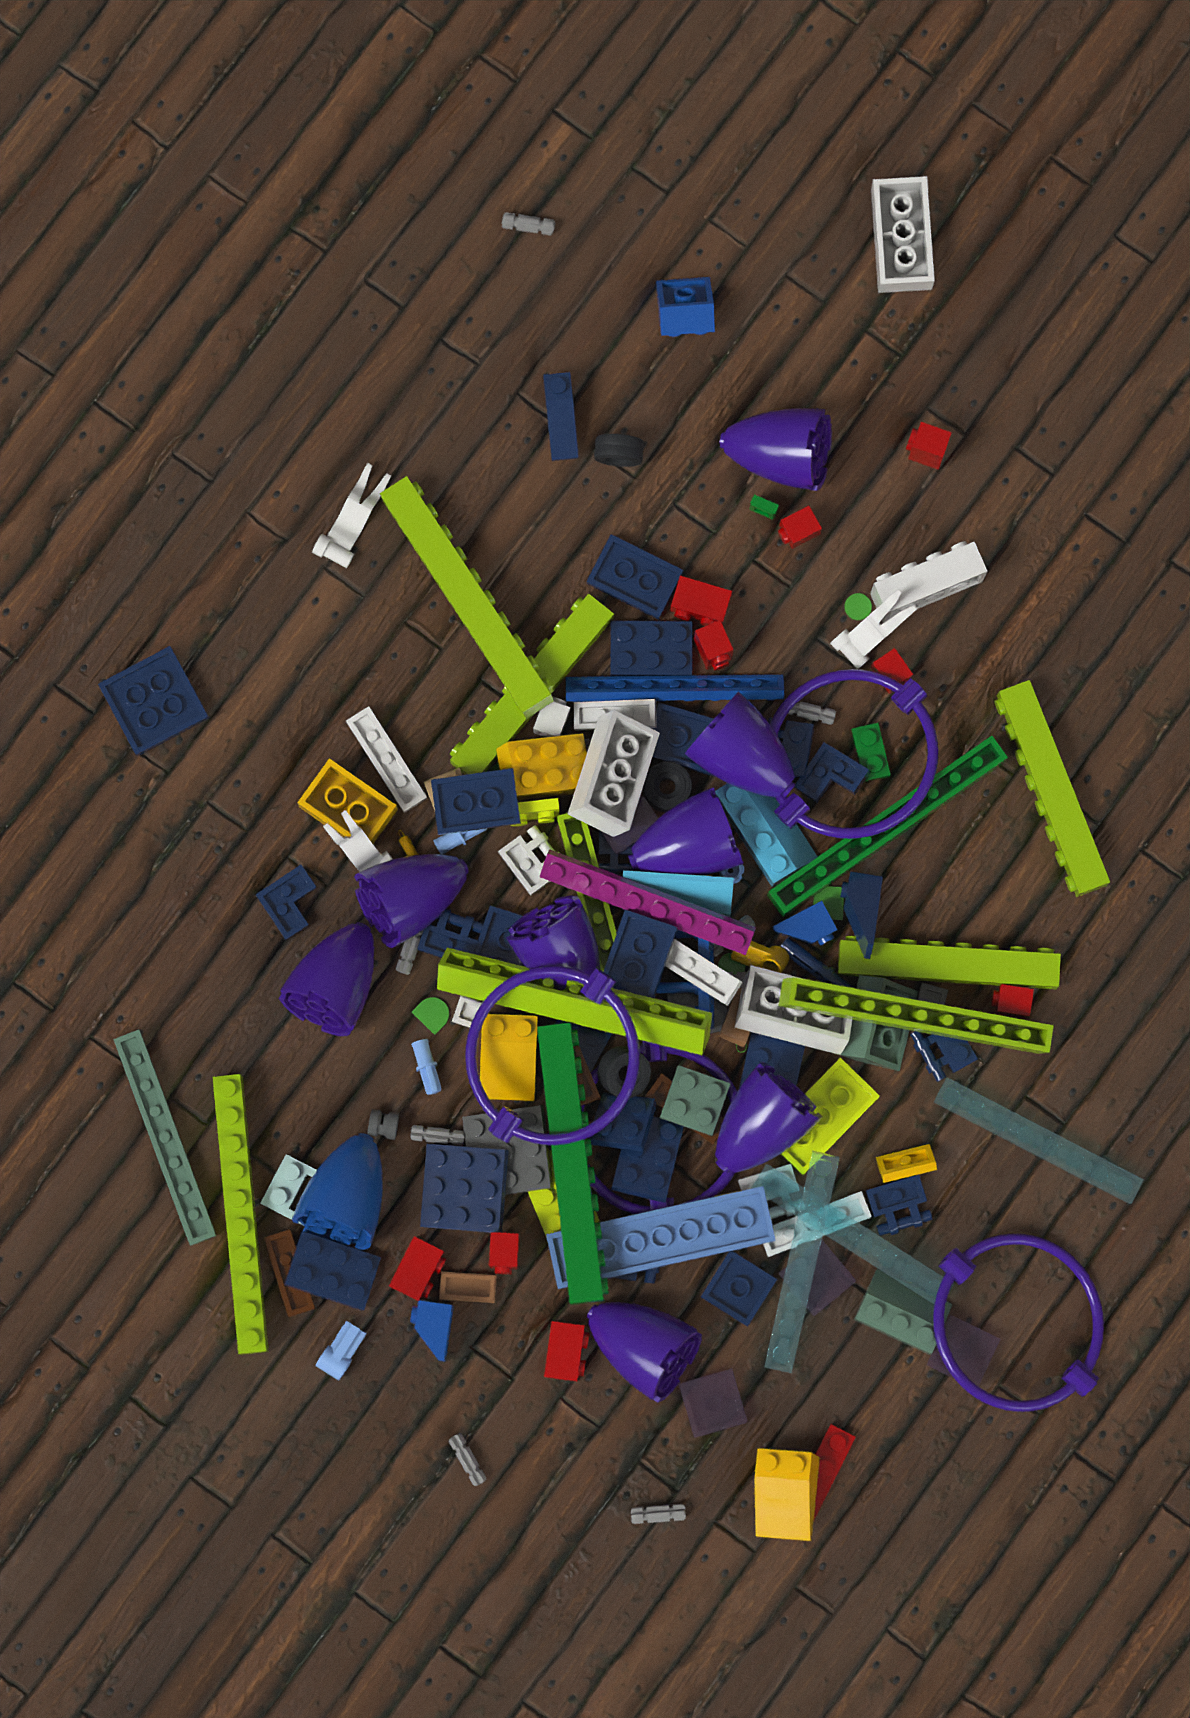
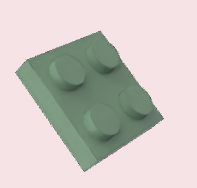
M678 1065L660 1118L712 1136L730 1083Z

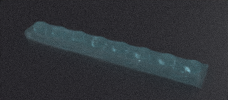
M947 1077L933 1102L1130 1205L1144 1180Z
M812 1151L764 1366L766 1368L792 1373L840 1159L839 1156Z
M767 1164L764 1166L751 1188L764 1186L765 1195L768 1199L930 1303H935L937 1291L943 1279L941 1275Z

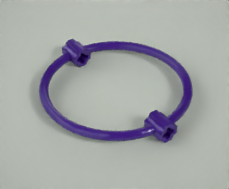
M857 669L838 670L807 681L784 700L770 722L776 734H778L782 722L794 705L819 687L847 680L867 681L884 686L895 692L891 696V700L903 713L909 715L914 710L925 732L928 752L925 773L917 791L906 805L892 816L878 823L863 827L843 828L830 826L807 816L806 814L810 811V808L793 792L789 797H784L780 794L778 798H775L780 806L774 813L787 827L792 829L797 823H800L816 833L829 837L845 839L864 838L895 827L917 809L933 783L939 753L934 724L928 711L922 704V701L927 697V693L917 682L910 678L902 685L888 676L873 671Z
M554 966L526 970L512 976L497 986L480 1005L467 1036L466 1069L469 1083L478 1103L493 1120L488 1130L498 1139L509 1143L513 1136L522 1140L542 1145H563L578 1142L601 1131L625 1107L638 1076L640 1063L639 1041L636 1028L628 1010L612 991L617 981L607 973L596 968L589 975L575 969ZM541 978H564L584 984L580 992L599 1005H602L604 1000H606L617 1013L628 1042V1070L618 1097L611 1107L597 1120L581 1129L568 1133L544 1134L520 1127L524 1119L519 1114L506 1106L499 1112L489 1100L483 1089L477 1069L478 1037L490 1010L510 990L528 981Z
M643 1040L639 1044L640 1053L646 1057L648 1062L667 1061V1053L694 1061L710 1072L716 1079L730 1083L727 1092L730 1103L735 1097L737 1090L730 1078L707 1056ZM598 1066L591 1072L595 1085L599 1081ZM723 1171L709 1189L682 1204L717 1196L728 1185L735 1173ZM596 1174V1183L591 1184L595 1192L608 1203L634 1215L676 1206L674 1205L673 1198H666L665 1203L650 1199V1206L632 1203L608 1189Z
M1003 1234L982 1240L963 1253L957 1248H953L942 1259L939 1267L946 1274L940 1283L934 1303V1335L938 1351L945 1366L963 1389L975 1398L993 1407L1008 1411L1028 1412L1053 1406L1068 1398L1075 1391L1083 1397L1095 1387L1099 1378L1092 1370L1099 1357L1103 1342L1104 1317L1102 1305L1089 1274L1070 1253L1055 1243L1037 1236ZM999 1246H1032L1057 1257L1079 1279L1090 1303L1093 1331L1090 1349L1084 1363L1076 1360L1063 1373L1062 1379L1067 1384L1058 1391L1042 1398L1010 1400L988 1393L964 1374L955 1361L947 1342L944 1314L947 1297L953 1282L955 1281L959 1285L962 1284L974 1272L976 1267L971 1260L981 1253Z

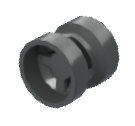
M372 1109L368 1135L373 1137L384 1135L387 1139L395 1140L399 1113L390 1112L386 1114L382 1113L381 1110Z

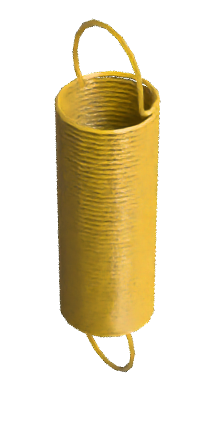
M406 835L402 839L400 836L399 842L407 856L419 855L409 836Z

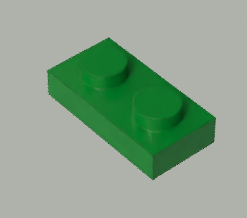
M874 723L852 728L851 732L858 762L870 771L864 783L890 777L891 774L879 724Z

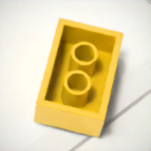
M583 733L510 741L496 749L500 770L514 769L518 801L574 794L587 755Z
M330 758L297 802L299 808L322 824L328 823L341 836L350 837V829L341 814L346 810L358 827L364 831L372 844H374L398 810L396 804Z

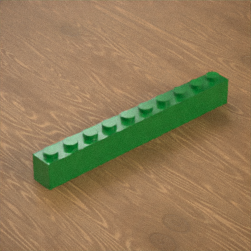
M990 736L937 773L924 800L904 821L885 832L873 836L854 839L844 838L768 892V898L781 916L785 917L1004 764L1008 758L994 737ZM918 787L863 826L878 823L898 812L912 798Z
M571 1023L537 1027L550 1134L568 1133L589 1125L587 1111L582 1112L581 1101L586 1100L584 1084H579L578 1073H583L581 1056L576 1057L574 1047L579 1046L578 1030H572ZM583 1139L570 1144L551 1145L570 1304L577 1305L605 1301L604 1295L609 1294L607 1277L602 1278L601 1267L606 1266L604 1250H599L598 1239H602L601 1222H595L594 1211H599L597 1194L592 1195L591 1184L596 1183L594 1166L589 1167L588 1156H592L591 1139Z

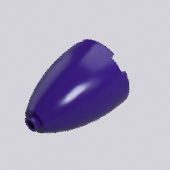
M815 408L782 409L754 415L731 425L726 429V432H722L720 448H723L724 453L737 464L762 478L795 488L818 491L821 489L828 471L823 466L827 462L828 450H831L832 428L830 415H825V409Z
M740 692L735 694L685 753L691 760L710 774L747 792L778 798L780 794L786 797L795 787V784L792 782L795 778L792 764L779 737L758 709Z
M714 787L677 804L647 828L631 848L633 854L628 856L633 871L639 869L640 872L705 876L743 864L732 830L720 800L716 797Z
M443 854L406 856L377 864L355 874L354 878L356 881H359L360 887L355 892L371 927L374 926L377 931L382 933L381 941L386 946L394 948L424 930L450 906L466 882V874L469 871L464 860L458 859L456 856Z
M577 896L557 898L554 901L556 905H548L540 910L535 908L518 919L508 929L511 935L506 937L519 960L528 969L547 966L566 967L589 975L596 968L600 969L599 950L589 917ZM549 978L554 981L553 988L560 991L566 988L567 981H573L564 978Z
M360 922L349 924L324 938L312 948L291 972L280 990L279 1000L284 1007L300 1020L304 1021L306 1018L310 1022L322 1026L321 1030L323 1032L336 1036L350 1035L362 1013L372 981L374 940L373 935L370 933L371 929Z
M760 1062L746 1078L733 1098L722 1122L715 1156L718 1159L716 1164L726 1173H729V1171L737 1173L748 1170L775 1158L803 1138L823 1117L819 1112L815 1114L814 1109L817 1106L801 1089L789 1079L786 1080L779 1074L775 1076L773 1073L776 1070L765 1062Z
M602 1302L599 1305L595 1304L587 1315L591 1333L611 1365L633 1387L656 1402L663 1401L680 1383L678 1378L683 1374L687 1365L692 1364L702 1340V1334L686 1322L665 1312L637 1304Z

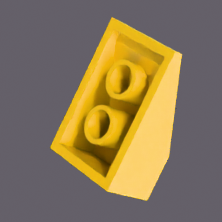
M488 1014L484 1020L481 1034L480 1081L490 1100L534 1101L538 1016Z
M758 1448L755 1469L757 1537L801 1541L812 1540L820 1457L810 1452Z

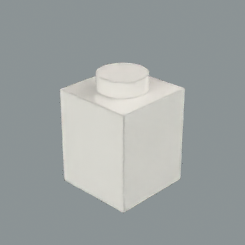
M552 697L554 702L539 712L533 728L534 734L543 737L562 736L570 714V707L566 706L567 702Z

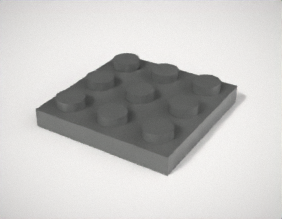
M543 1105L512 1109L524 1119L520 1127L547 1134ZM486 1113L462 1117L466 1147L509 1150L505 1195L554 1188L549 1145L528 1142L513 1136L509 1143H506L488 1130L493 1120Z

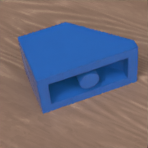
M822 901L773 926V930L777 934L810 944L818 941L820 946L834 939L833 933L837 931Z

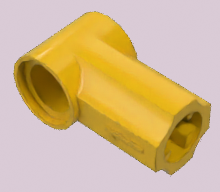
M751 941L746 955L735 951L731 955V960L749 967L752 965L779 973L783 972L789 962V955L784 948L780 946L768 948Z

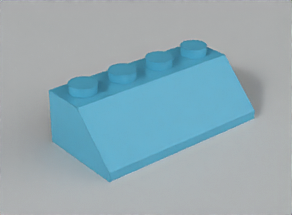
M728 783L715 791L725 815L772 888L817 858V855L797 824L790 829L774 813L780 806L774 797L747 792Z
M623 870L624 878L724 916L730 917L734 878Z

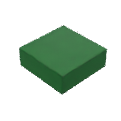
M754 494L749 509L772 520L778 512L779 505Z

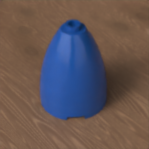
M359 1133L358 1136L350 1137L339 1145L316 1170L302 1193L292 1217L294 1223L300 1222L305 1226L303 1232L339 1244H355V1248L358 1250H365L371 1247L378 1225L383 1193L381 1159L377 1144L373 1142L374 1139L371 1136Z

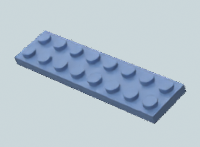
M764 1186L601 1222L602 1239H598L599 1250H604L606 1266L601 1267L602 1278L607 1277L608 1279L776 1241ZM559 1231L546 1234L558 1289L567 1288L562 1233Z

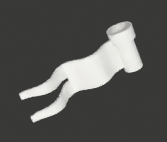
M367 463L335 524L327 536L324 534L320 535L312 553L321 558L325 556L347 568L354 556L350 550L359 537L372 509L380 499L379 493L385 490L391 475L386 474L371 495L362 504H359L373 466Z
M900 589L896 590L851 632L845 629L830 643L837 651L840 650L857 669L870 659L866 655L917 610L912 605L900 611L885 623H879L903 593Z
M346 810L341 814L350 829V837L341 836L328 823L323 826L360 872L393 859L387 851L381 854L375 848L364 831L358 827Z

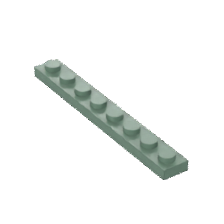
M136 1030L113 1039L189 1245L193 1246L216 1237L217 1235L141 1031Z

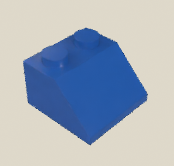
M710 277L656 281L661 336L676 337L681 334L694 333L703 335L708 332H715L714 302Z
M419 1300L418 1306L412 1307L410 1322L415 1324L416 1331L436 1358L441 1362H446L454 1307L448 1304Z

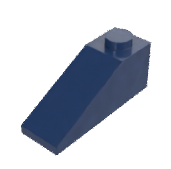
M570 372L543 375L552 461L579 459Z
M850 871L848 882L843 881L840 897L845 898L844 911L865 959H870L874 945L883 877Z

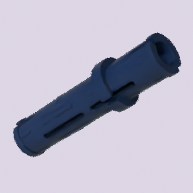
M790 937L780 946L787 951L792 961L814 976L819 982L854 988L853 984H850L835 972L836 969L831 966L829 968Z

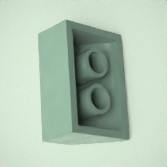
M859 975L856 989L917 1000L918 991L885 978ZM852 1020L849 1041L841 1055L859 1062L900 1071L909 1030Z
M876 1269L853 1320L928 1355L932 1354L936 1346L933 1328L936 1296ZM946 1302L944 1325L952 1306L949 1302Z

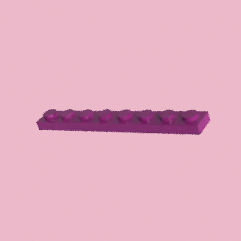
M550 849L539 876L622 909L675 926L680 931L743 955L747 954L756 927Z

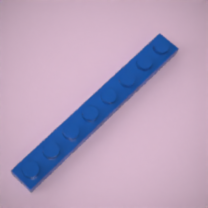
M783 675L566 677V702L655 699L658 702L667 700L720 701L731 700L737 692H740L747 700L765 699L772 701L784 699Z

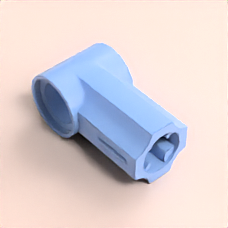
M346 1321L333 1343L324 1350L316 1366L339 1381L351 1364V1358L363 1341L366 1333Z

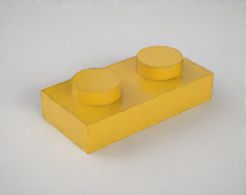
M930 1144L876 1157L883 1183L937 1170Z

